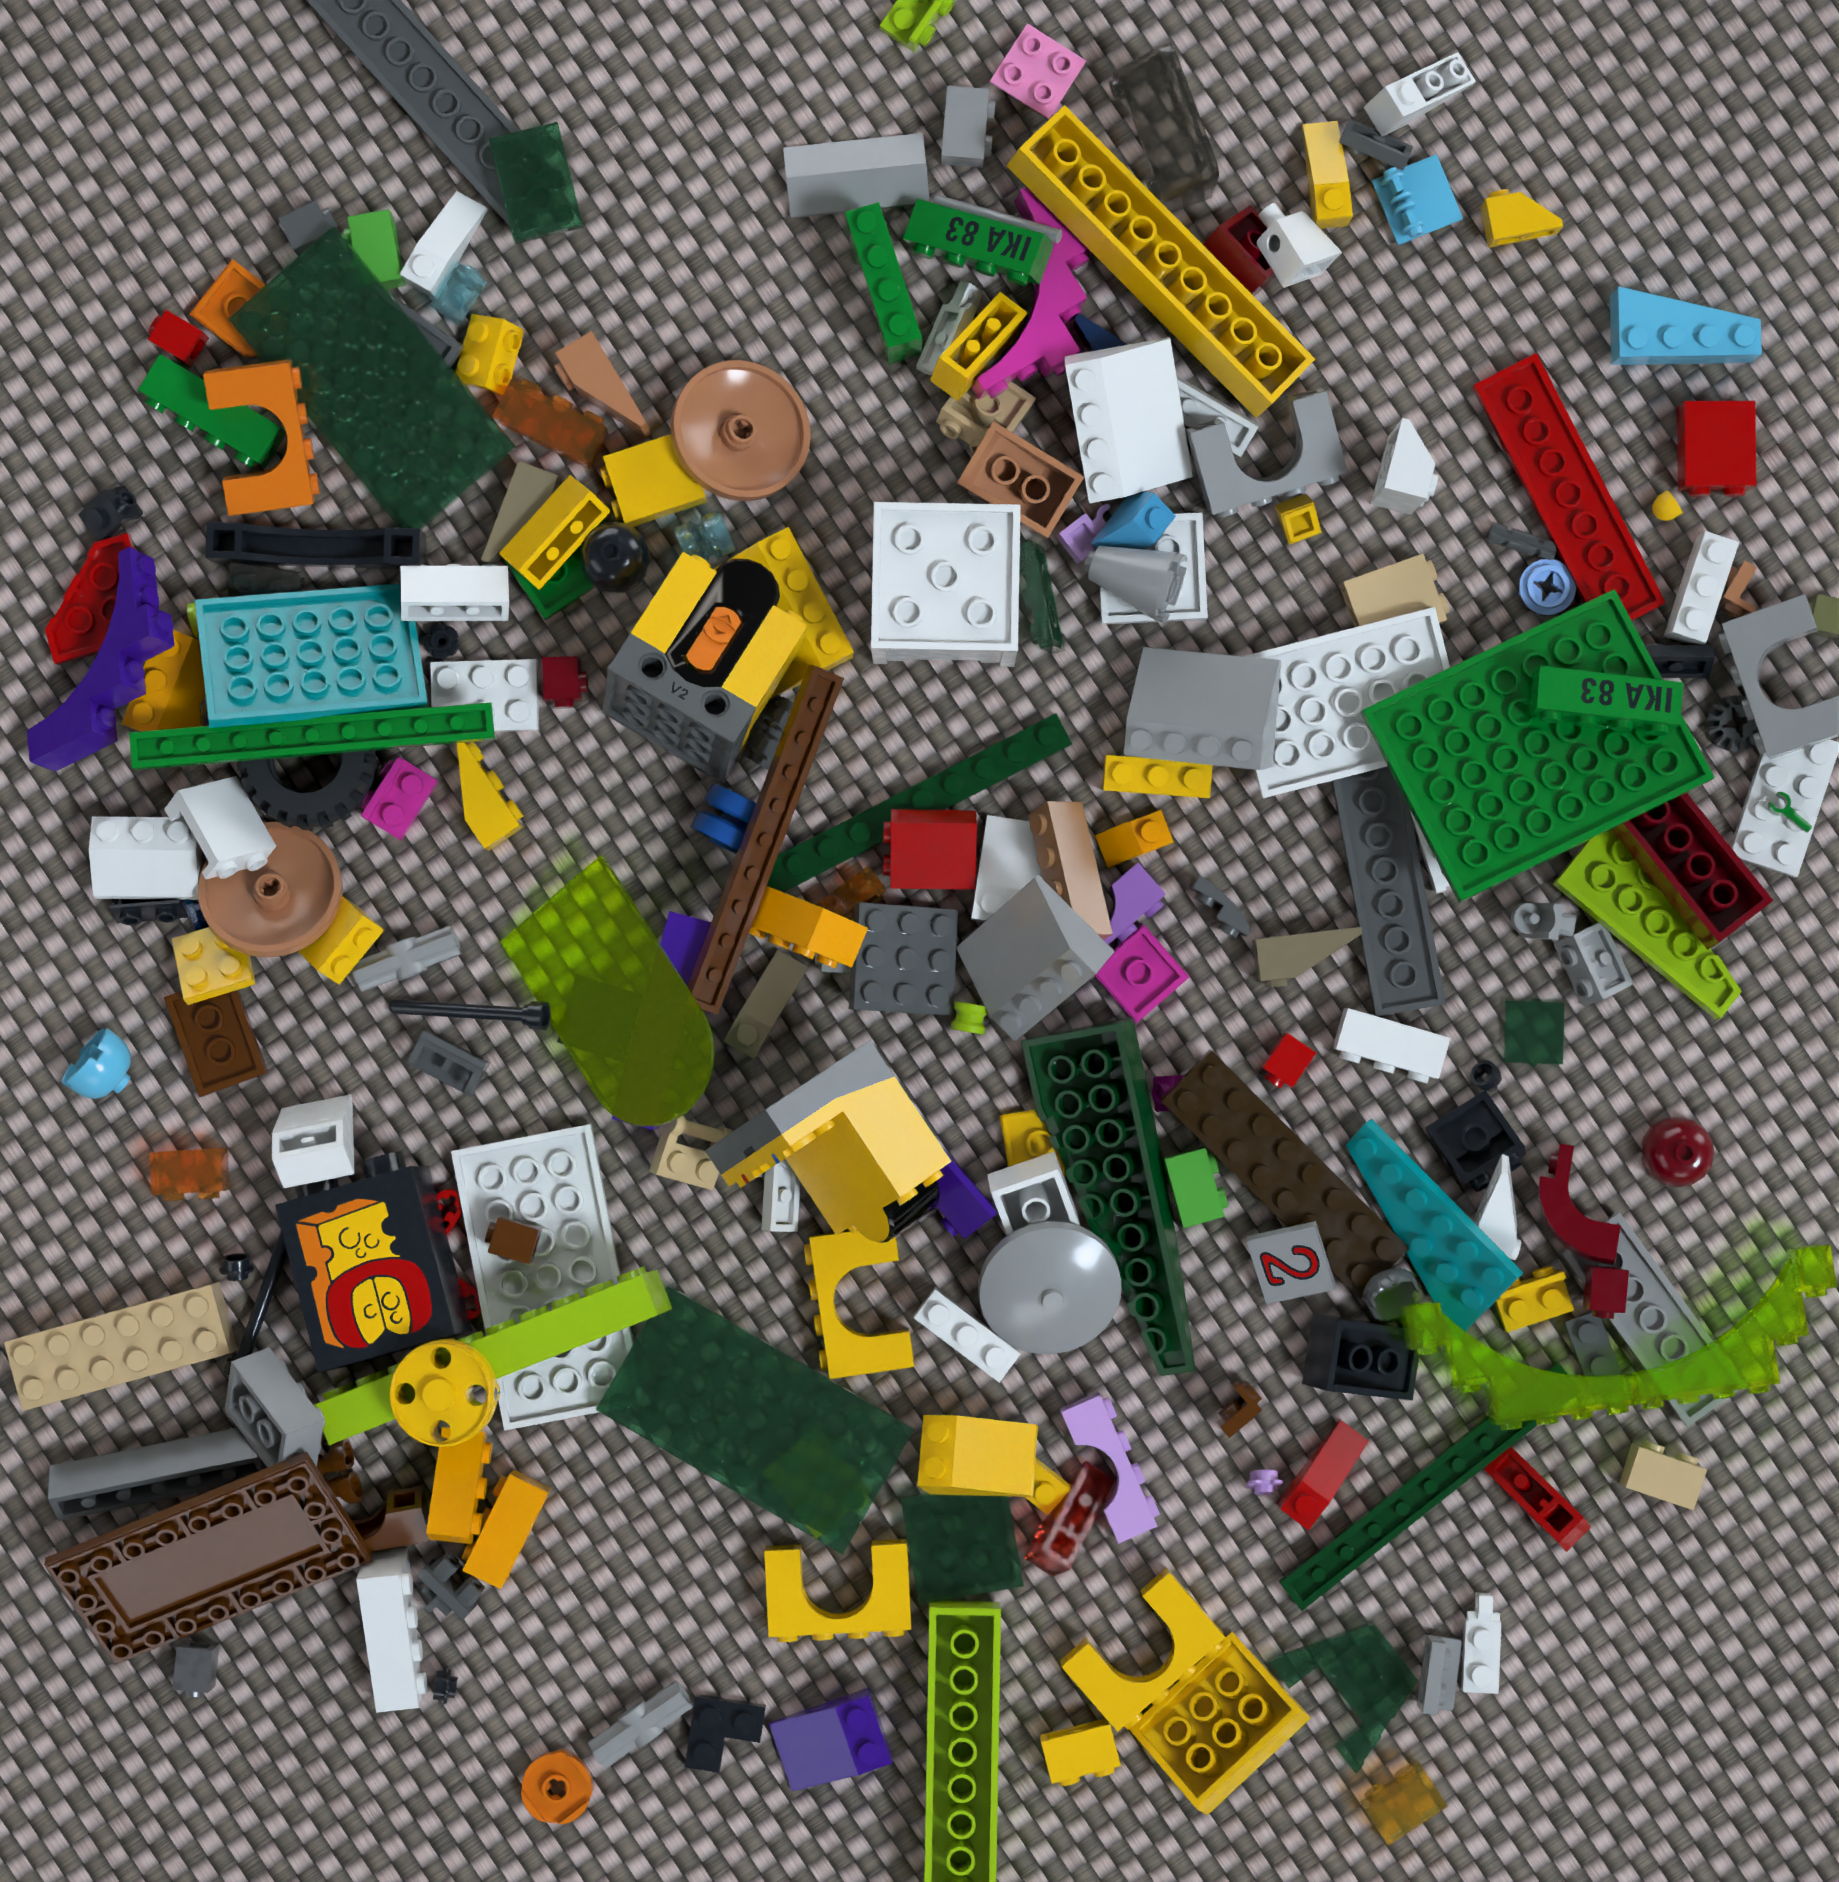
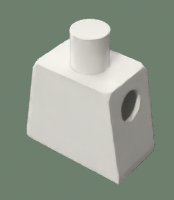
M1272 203L1258 215L1267 227V230L1257 240V246L1284 288L1321 275L1342 253L1315 222L1302 211L1285 216L1279 207Z

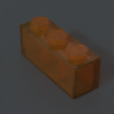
M511 379L492 415L496 423L590 470L609 434L606 426L602 425L604 419L587 410L584 415L572 410L573 404L554 394L551 399L541 394L542 388L529 380L523 379L519 383Z

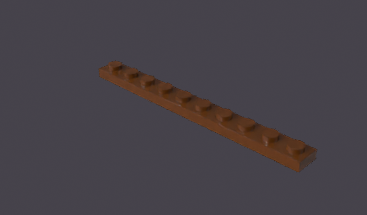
M808 664L682 999V1002L717 1015L719 1014L842 686L843 677L814 665Z

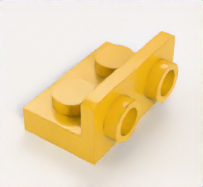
M1553 1266L1534 1270L1532 1278L1520 1281L1518 1278L1499 1297L1495 1304L1505 1332L1508 1333L1574 1311L1564 1281L1566 1278L1564 1271L1560 1269L1554 1270Z

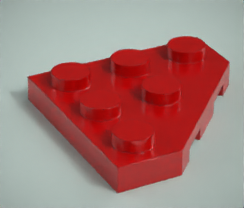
M129 533L94 542L87 554L88 558L79 574L75 575L62 598L64 600L56 615L50 619L45 628L54 664L60 665L98 654L108 632L116 603L119 581L118 552L128 547L135 550Z

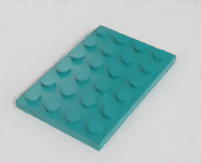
M400 584L195 600L209 728L298 721L333 715L427 708V696L416 622L401 621Z

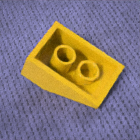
M923 1415L917 1486L931 1495L1033 1497L1038 1426L1036 1424L957 1415Z

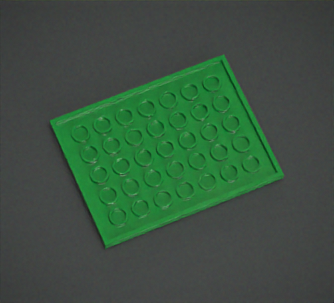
M1615 589L1383 699L1360 712L1458 903L1715 778L1682 715L1680 725L1672 732H1668L1666 736L1649 735L1646 733V729L1633 728L1629 732H1619L1611 730V725L1604 724L1585 728L1576 726L1575 721L1561 720L1560 723H1544L1539 721V717L1529 716L1532 676L1539 666L1663 680Z

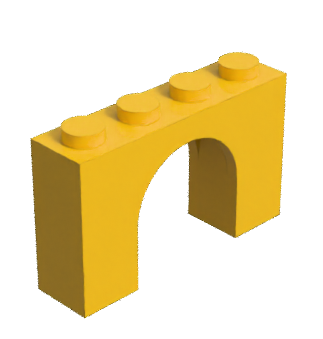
M894 1223L889 1224L888 1237L881 1242L867 1239L858 1230L852 1234L850 1230H845L838 1235L834 1232L811 1235L809 1237L810 1244L804 1245L806 1265H813L815 1279L809 1280L811 1300H818L820 1314L814 1315L816 1335H823L825 1349L819 1350L821 1370L829 1372V1379L914 1367L909 1329L875 1334L860 1333L843 1323L837 1314L834 1304L836 1286L840 1279L850 1270L860 1266L899 1261Z
M907 1539L872 1540V1590L862 1605L846 1613H831L822 1610L808 1597L803 1584L801 1544L766 1546L764 1557L768 1637H777V1642H794L798 1640V1636L812 1635V1640L817 1641L831 1640L834 1638L833 1634L848 1633V1638L851 1639L869 1637V1632L883 1631V1636L885 1637L905 1635V1630H911L912 1625Z
M1167 1567L1140 1590L1143 1598L1162 1618L1171 1631V1650L1168 1658L1160 1668L1143 1676L1123 1674L1109 1664L1087 1637L1060 1660L1064 1671L1117 1732L1123 1727L1126 1729L1133 1727L1142 1718L1141 1711L1150 1703L1156 1706L1163 1701L1170 1693L1167 1688L1177 1680L1184 1682L1196 1671L1197 1668L1194 1665L1204 1656L1207 1659L1213 1657L1223 1647L1221 1641L1225 1639L1222 1630Z

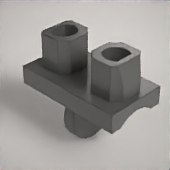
M447 1552L437 1560L433 1558L417 1576L427 1585L421 1592L431 1601L424 1608L428 1614L437 1607L445 1616L453 1610L464 1620L477 1606V1600L485 1586L473 1576H470L460 1585L451 1575L461 1565L450 1552Z

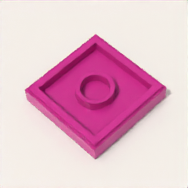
M1144 924L1114 949V953L1097 974L1094 975L1130 1018L1133 1017L1135 1023H1138L1190 978Z

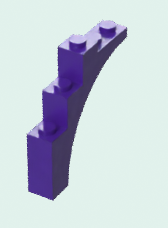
M130 547L118 552L119 581L116 603L108 632L97 657L83 680L67 700L46 719L27 730L29 761L31 763L56 772L117 742L115 709L146 694L143 662L175 646L171 615L159 610L154 558Z

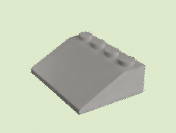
M1143 647L1126 720L1124 756L1252 770H1263L1273 767L1281 660Z
M1039 875L1034 877L956 947L990 1017L1014 1041L1018 1040L1096 975L1114 953V950Z

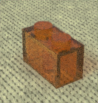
M228 1147L149 1153L152 1195H162L163 1201L184 1200V1193H198V1199L220 1198V1191L230 1190Z

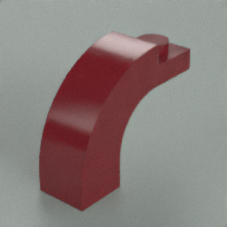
M1560 1144L1559 1153L1551 1152L1548 1173L1555 1174V1177L1540 1176L1539 1204L1545 1223L1554 1237L1572 1253L1589 1261L1614 1265L1621 1225L1589 1219L1577 1210L1570 1198L1568 1189L1574 1146Z

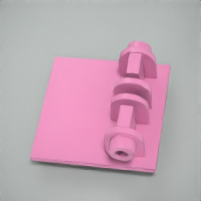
M1027 23L991 78L990 83L1049 120L1052 115L1057 113L1061 106V100L1087 61Z

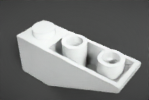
M1457 52L1385 86L1364 106V109L1383 137L1434 109L1472 86L1476 81Z

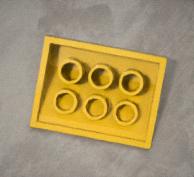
M789 527L755 543L713 569L717 573L711 583L710 594L712 596L719 589L729 585H743L759 593L765 599L770 610L774 605L783 611H793L803 619V623L808 625L801 650L769 700L801 685L808 664L828 671L853 658L854 651Z
M1231 1632L1221 1641L1223 1647L1218 1653L1209 1659L1204 1657L1195 1666L1197 1668L1196 1671L1184 1682L1179 1681L1169 1690L1170 1693L1163 1701L1156 1706H1152L1129 1729L1194 1807L1205 1815L1211 1813L1311 1719L1293 1696L1234 1632Z

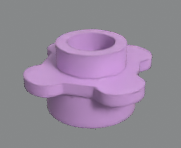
M1254 1470L1250 1472V1480L1246 1484V1489H1254V1494L1272 1495L1275 1494V1489L1281 1488L1283 1480H1278V1471Z

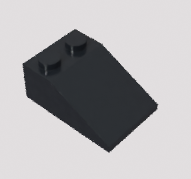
M1313 1314L1302 1384L1331 1392L1413 1401L1423 1330Z

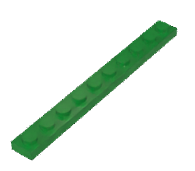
M492 702L333 715L298 721L217 728L201 726L129 732L132 769L143 770L495 740Z

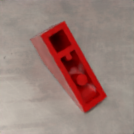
M1339 1419L1276 1502L1277 1506L1309 1531L1329 1505L1369 1441Z
M1512 1447L1508 1448L1484 1468L1518 1505L1566 1552L1591 1528L1586 1519Z

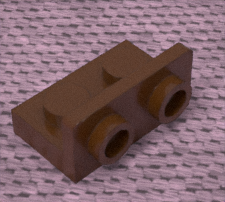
M1234 1379L1230 1382L1243 1400L1239 1403L1232 1400L1218 1412L1222 1418L1217 1421V1424L1229 1438L1262 1411L1257 1404L1262 1398L1247 1381L1240 1384Z

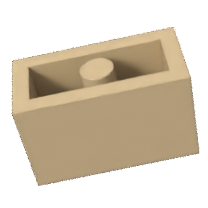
M1644 1440L1643 1446L1632 1443L1619 1484L1628 1489L1694 1510L1707 1469L1697 1465L1699 1458L1679 1451L1676 1457L1664 1454V1446Z

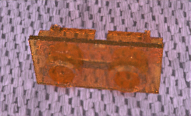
M866 866L816 905L849 920H853L855 903H875L879 899L882 900L884 898L882 894L887 890L872 869Z

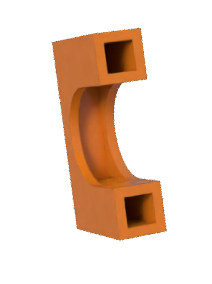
M289 359L206 370L203 377L209 410L243 405L264 407L280 419L285 427L288 440L285 456L274 467L264 471L230 475L223 478L222 484L228 516L314 504L315 495L320 494V485L317 473L311 474L309 460L314 459V450L311 438L305 439L303 424H308V415L305 403H299L297 389H302L299 367L293 368L292 360Z

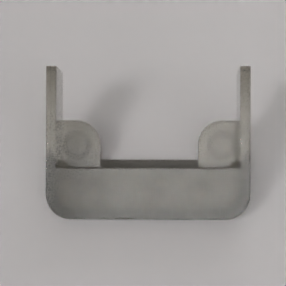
M1171 42L1151 49L1114 71L1109 85L1115 101L1121 100L1124 106H1128L1151 167V179L1146 180L1147 188L1172 213L1211 199L1219 178V169L1175 48Z

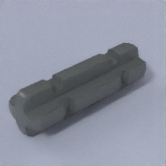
M1494 523L1488 534V541L1500 546L1504 543L1506 548L1531 556L1537 554V558L1553 560L1557 551L1556 544L1551 540L1544 539L1541 541L1539 536L1514 528L1508 530V526Z

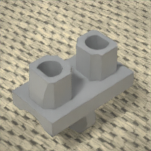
M1524 902L1513 909L1511 923L1514 929L1519 932L1518 937L1558 940L1559 935L1573 936L1576 915L1562 913L1564 905Z

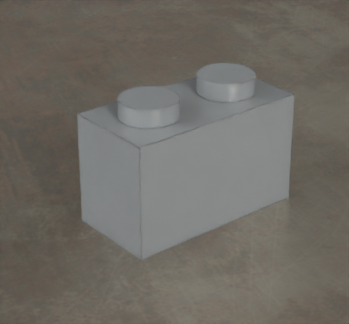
M947 86L941 165L983 168L984 157H991L993 136L986 135L987 122L994 123L995 101H989V89Z

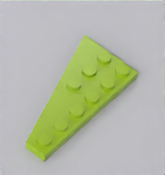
M1612 830L1586 841L1553 883L1556 888L1715 1020L1723 1017L1742 992L1719 955H1715L1711 948L1709 950L1705 948Z

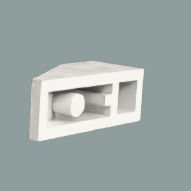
M456 191L419 240L402 269L400 275L405 283L437 300L488 208Z
M1502 1154L1473 1222L1511 1260H1516L1520 1251L1521 1240L1517 1239V1219L1509 1156Z

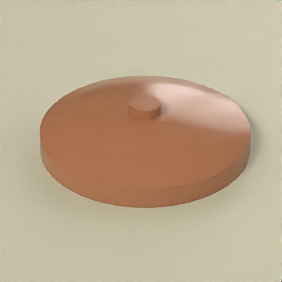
M730 360L704 368L691 378L681 390L671 414V438L681 465L688 475L701 487L726 499L754 501L779 492L799 473L808 455L811 438L810 423L802 400L783 377L773 370L754 362Z
M264 822L266 829L276 844L275 849L267 858L268 862L257 870L249 871L247 868L237 871L225 879H220L219 876L205 879L202 872L209 864L206 859L198 882V900L210 930L228 947L255 957H278L302 950L326 932L339 909L343 895V883L334 854L317 835L309 830H302L300 827L293 826L290 828L282 825L280 822Z

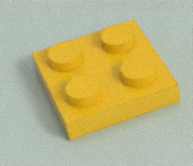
M209 927L172 938L182 995L187 1005L256 984L250 955L228 947L214 935Z

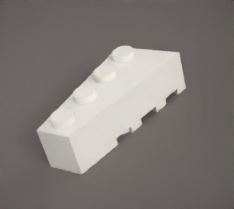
M408 1547L371 1551L373 1553L372 1562L360 1567L356 1581L376 1713L419 1708L422 1695L427 1694L428 1686L426 1673H421L420 1669L423 1650L421 1640L417 1639L418 1615L413 1601V1580L410 1572Z

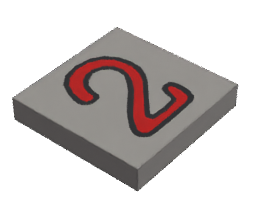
M1316 1221L1247 1236L1246 1243L1266 1304L1335 1290L1336 1284Z

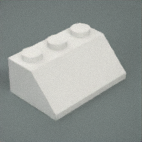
M1402 418L1387 438L1371 505L1412 515L1418 507H1423L1425 501L1428 502L1430 496L1434 495L1438 475L1433 474L1435 462L1409 419Z
M92 817L89 858L93 897L95 899L198 900V882L204 865L205 854L184 818L171 821L169 817Z

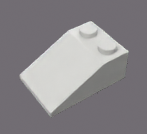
M987 815L971 920L985 922L1034 877L1039 875L1042 878L1029 821Z

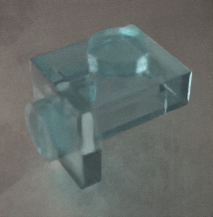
M457 263L429 306L457 325H460L487 282L482 278L480 272L472 266H463Z

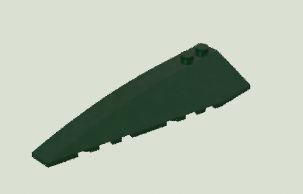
M1133 1017L1022 1040L1021 1043L1036 1112L1040 1120L1044 1121L1051 1135L1048 1138L1054 1150L1058 1151L1066 1168L1064 1172L1069 1182L1073 1183L1080 1198L1078 1202L1092 1232L1106 1243L1115 1257L1120 1272L1122 1290L1128 1301L1126 1305L1142 1331L1140 1335L1159 1375L1165 1376L1194 1372L1195 1362L1174 1220Z

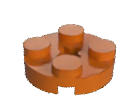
M564 1749L546 1752L535 1758L525 1771L521 1790L523 1804L527 1811L538 1821L558 1823L557 1825L570 1823L582 1815L589 1804L594 1790L592 1776L587 1765L576 1755L570 1754ZM550 1780H562L566 1784L563 1788L565 1792L563 1796H560L558 1793L553 1795L549 1793L548 1790L551 1787Z

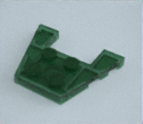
M1373 1621L1268 1660L1289 1689L1319 1666L1363 1721L1334 1745L1355 1773L1362 1768L1372 1748H1375L1386 1726L1396 1716L1418 1682L1417 1677Z

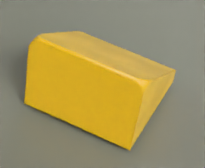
M1302 494L1275 505L1278 519L1289 545L1322 533L1314 502L1308 494Z

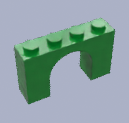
M872 203L845 212L847 235L856 263L861 265L877 318L878 333L888 365L920 356L922 353V336L880 203Z

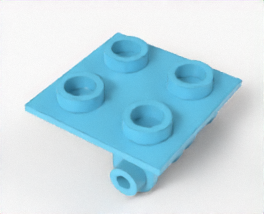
M1437 154L1408 165L1404 170H1397L1396 167L1390 168L1384 172L1383 176L1371 181L1397 245L1463 220Z

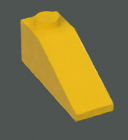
M1338 121L1303 124L1302 132L1311 218L1320 229L1346 227L1349 225L1353 213L1343 146L1339 143L1341 136Z

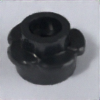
M442 624L435 625L430 629V634L425 637L426 649L432 652L433 657L446 659L448 656H453L457 653L460 646L458 643L459 635L453 627H445ZM442 638L446 641L444 645L439 644V640Z
M234 1253L222 1258V1267L219 1268V1272L222 1275L227 1274V1280L242 1281L249 1277L248 1274L253 1272L255 1267L251 1263V1256L249 1254Z
M448 1669V1672L437 1671L433 1700H441L444 1705L447 1704V1698H455L458 1677L451 1676V1669Z

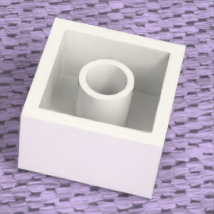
M1055 1151L987 1174L990 1191L1007 1236L1022 1227L1039 1222L1059 1221L1080 1226L1077 1211Z

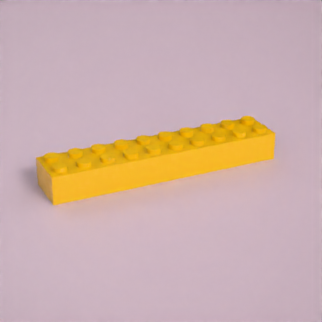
M1065 105L1017 150L1006 165L1255 418L1272 405L1315 360L1288 330Z

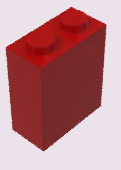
M1684 401L1677 407L1678 491H1688V496L1690 497L1710 496V491H1724V496L1739 497L1744 496L1745 491H1749L1756 486L1755 401Z
M891 809V822H884V843H891V855H884L883 876H890V889L976 890V810Z

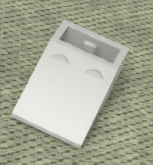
M351 1094L281 1109L272 1132V1161L283 1188L354 1174L353 1106Z

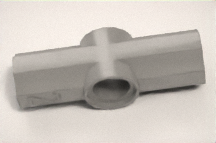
M448 926L419 938L411 937L386 947L385 951L360 959L352 969V972L361 992H364L395 979L400 981L428 970L427 967L461 955L462 951L452 926Z
M677 1680L670 1683L646 1702L642 1700L633 1705L618 1717L616 1723L591 1739L588 1745L592 1754L604 1768H607L609 1765L611 1766L635 1747L639 1749L655 1739L663 1732L665 1726L693 1707V1703L684 1687Z

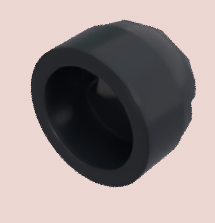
M1489 1060L1480 1061L1471 1070V1081L1483 1091L1490 1092L1495 1090L1502 1081L1499 1068ZM1484 1074L1490 1077L1487 1081L1482 1079Z

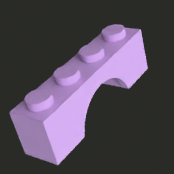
M1098 1391L1060 1408L1075 1445H1089L1101 1449L1113 1460L1116 1466L1117 1481L1115 1489L1102 1507L1118 1544L1158 1527L1154 1517L1159 1516L1160 1513L1152 1495L1145 1498L1140 1484L1146 1482L1138 1463L1131 1465L1125 1453L1131 1450V1446L1124 1430L1116 1432L1111 1419L1117 1417L1110 1398L1107 1397L1102 1400Z

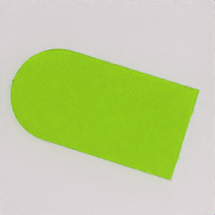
M600 855L500 942L535 999L549 1003L551 1025L601 1105L614 1117L629 1124L647 1127L664 1125L687 1114L704 1093L714 1064L713 1035L709 1022L699 1004L603 855Z

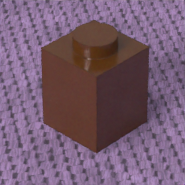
M504 1216L498 1217L496 1223L490 1222L485 1236V1243L490 1244L488 1253L530 1264L534 1260L543 1228Z

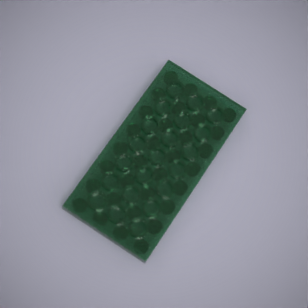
M332 226L228 318L264 363L291 359L293 368L299 367L302 380V389H297L299 403H305L308 417L400 528L422 530L517 448L336 227Z
M668 1285L665 1291L672 1310L647 1320L596 1410L843 1555L915 1428Z

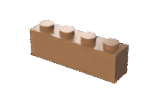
M1047 801L1028 815L1042 878L1105 940L1113 933L1083 803Z

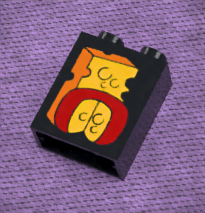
M403 1151L392 1152L362 1161L361 1166L365 1178L363 1180L339 1186L337 1178L294 1186L297 1199L275 1205L318 1372L343 1368L418 1347L431 1341L446 1339L472 1331L429 1166L406 1167Z

